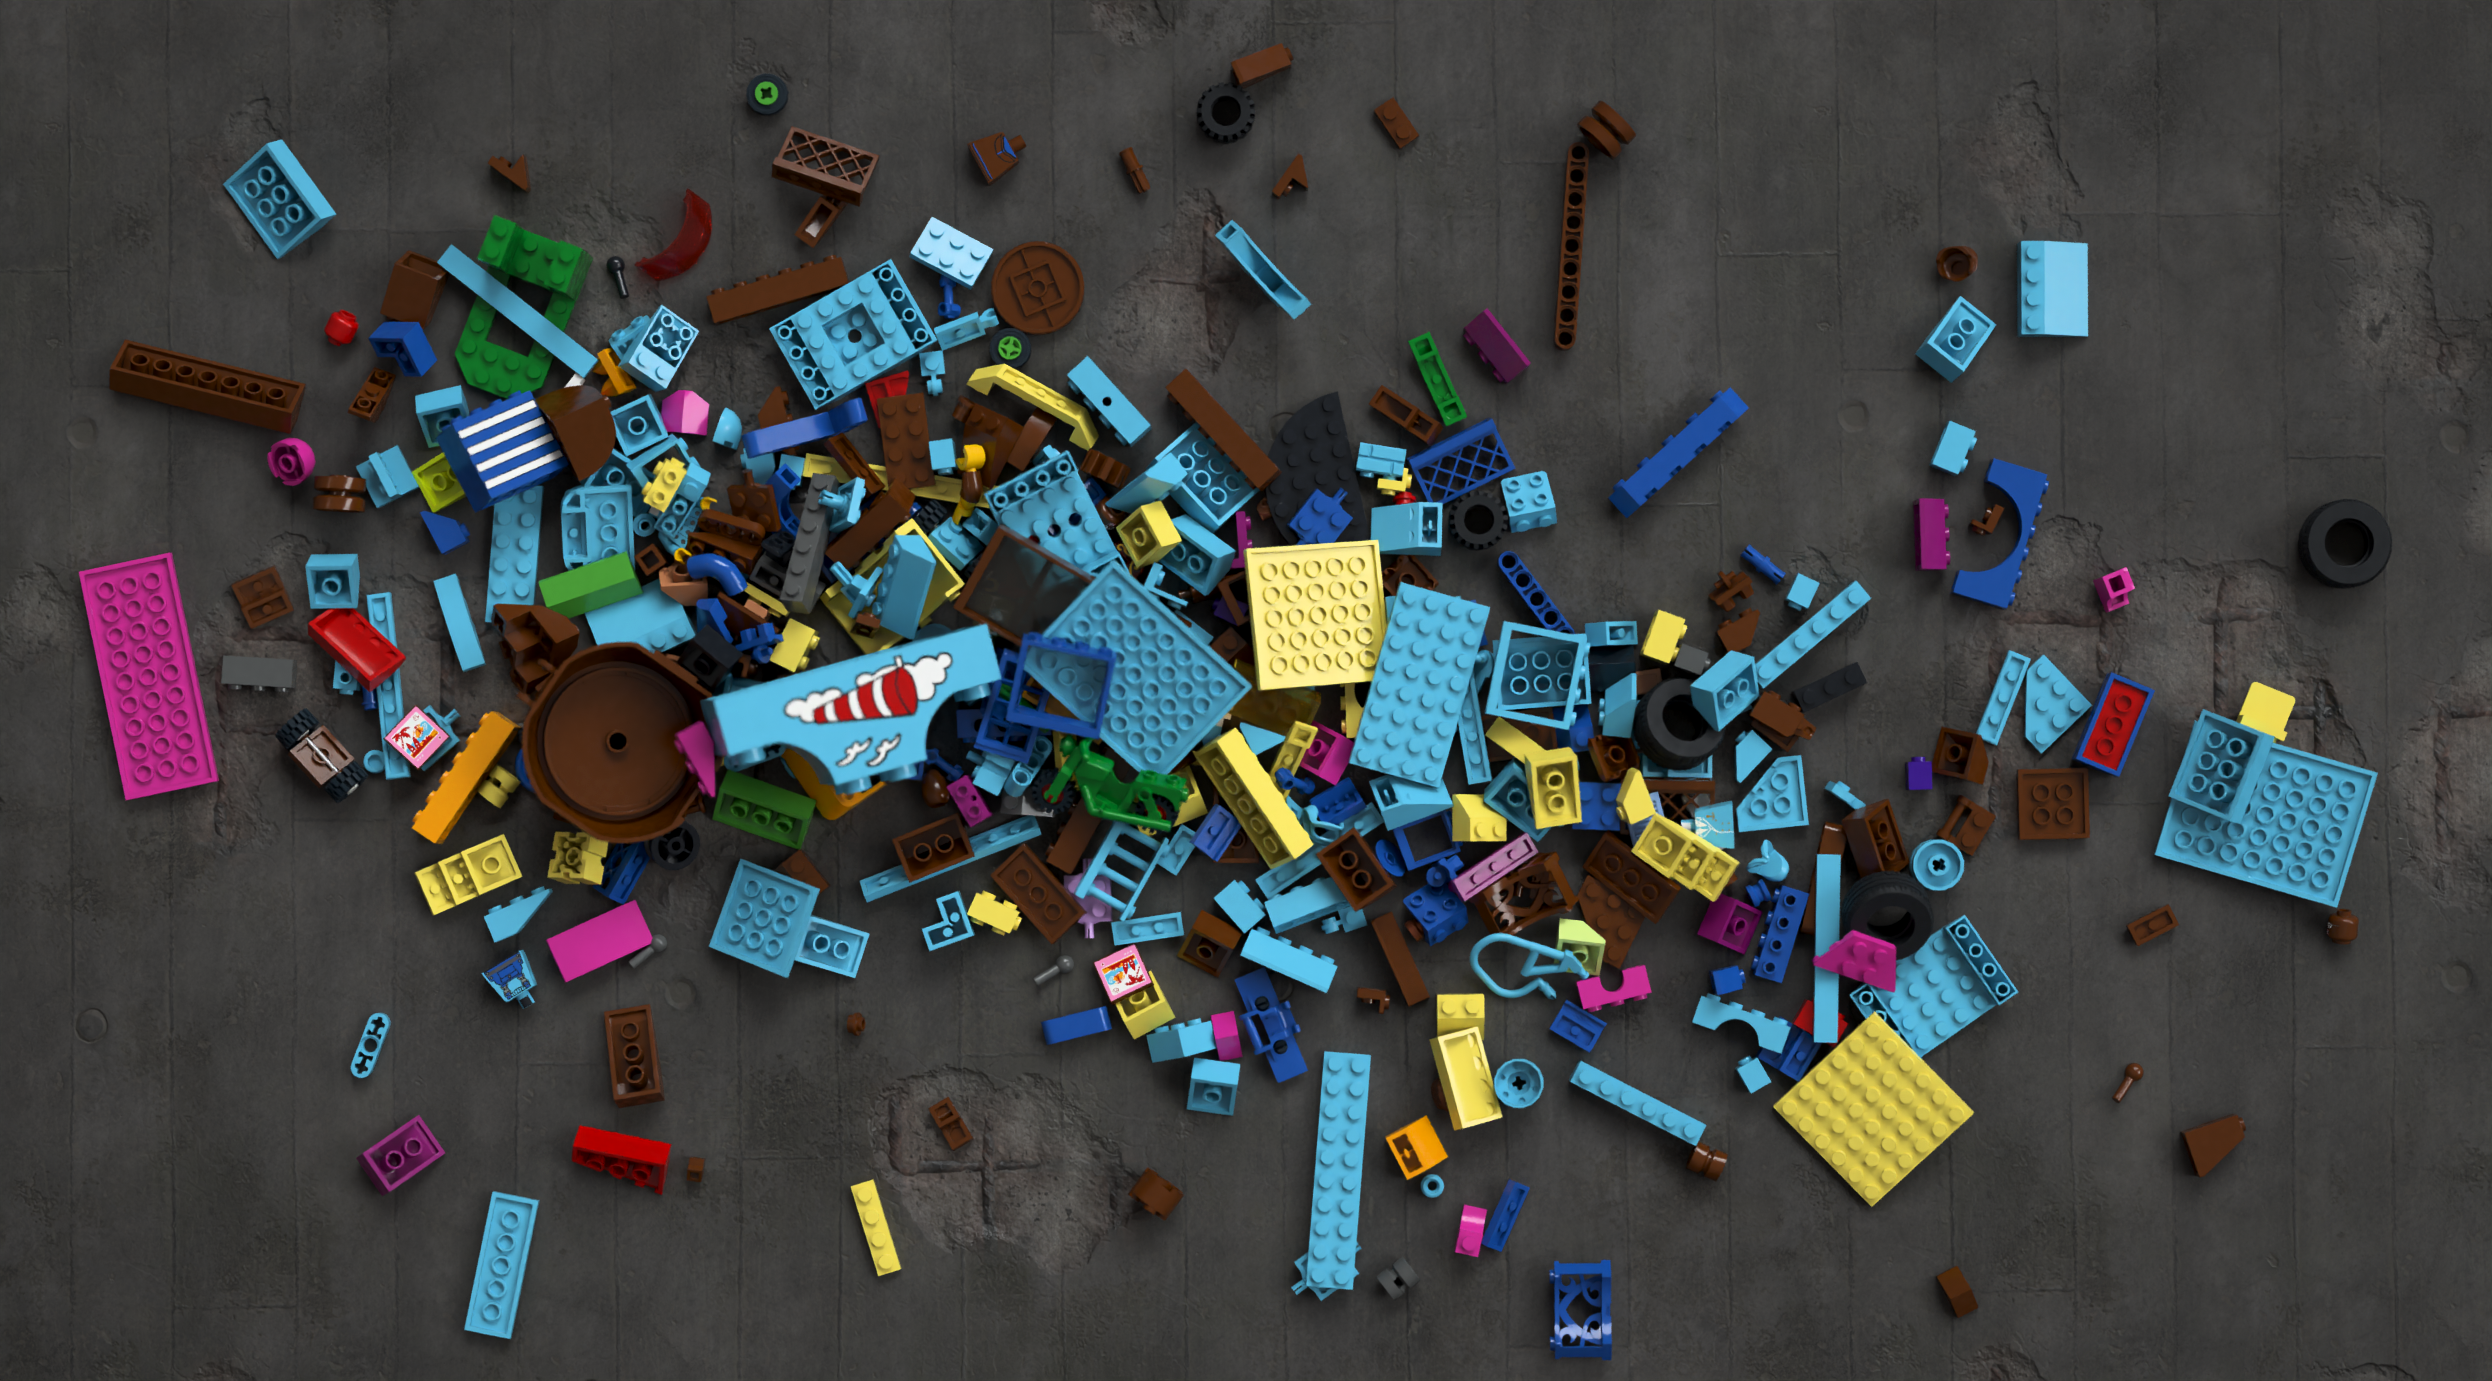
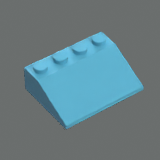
M282 139L265 144L223 184L277 259H280L313 235L336 215L335 211Z
M2020 241L2017 244V337H2088V243Z
M1195 422L1155 457L1146 470L1171 452L1188 475L1181 480L1183 485L1174 492L1170 489L1168 490L1170 496L1193 520L1213 534L1260 490L1257 487L1253 490L1244 480L1247 477L1241 470L1237 473L1229 464L1232 459L1227 454L1222 456L1213 447L1216 442L1211 437L1206 439L1198 430L1200 425Z
M659 579L642 586V594L585 613L597 645L612 642H635L649 651L657 650L664 654L690 642L697 635V632L685 606L660 590Z
M1585 633V634H1572V635L1587 637V636H1586V633ZM1550 637L1510 639L1496 708L1513 710L1566 706L1578 643ZM1492 640L1494 663L1499 640ZM1585 656L1582 662V666H1586L1583 680L1579 679L1577 689H1581L1579 703L1574 702V705L1591 704L1588 657Z
M2203 709L2169 797L2240 824L2275 736Z

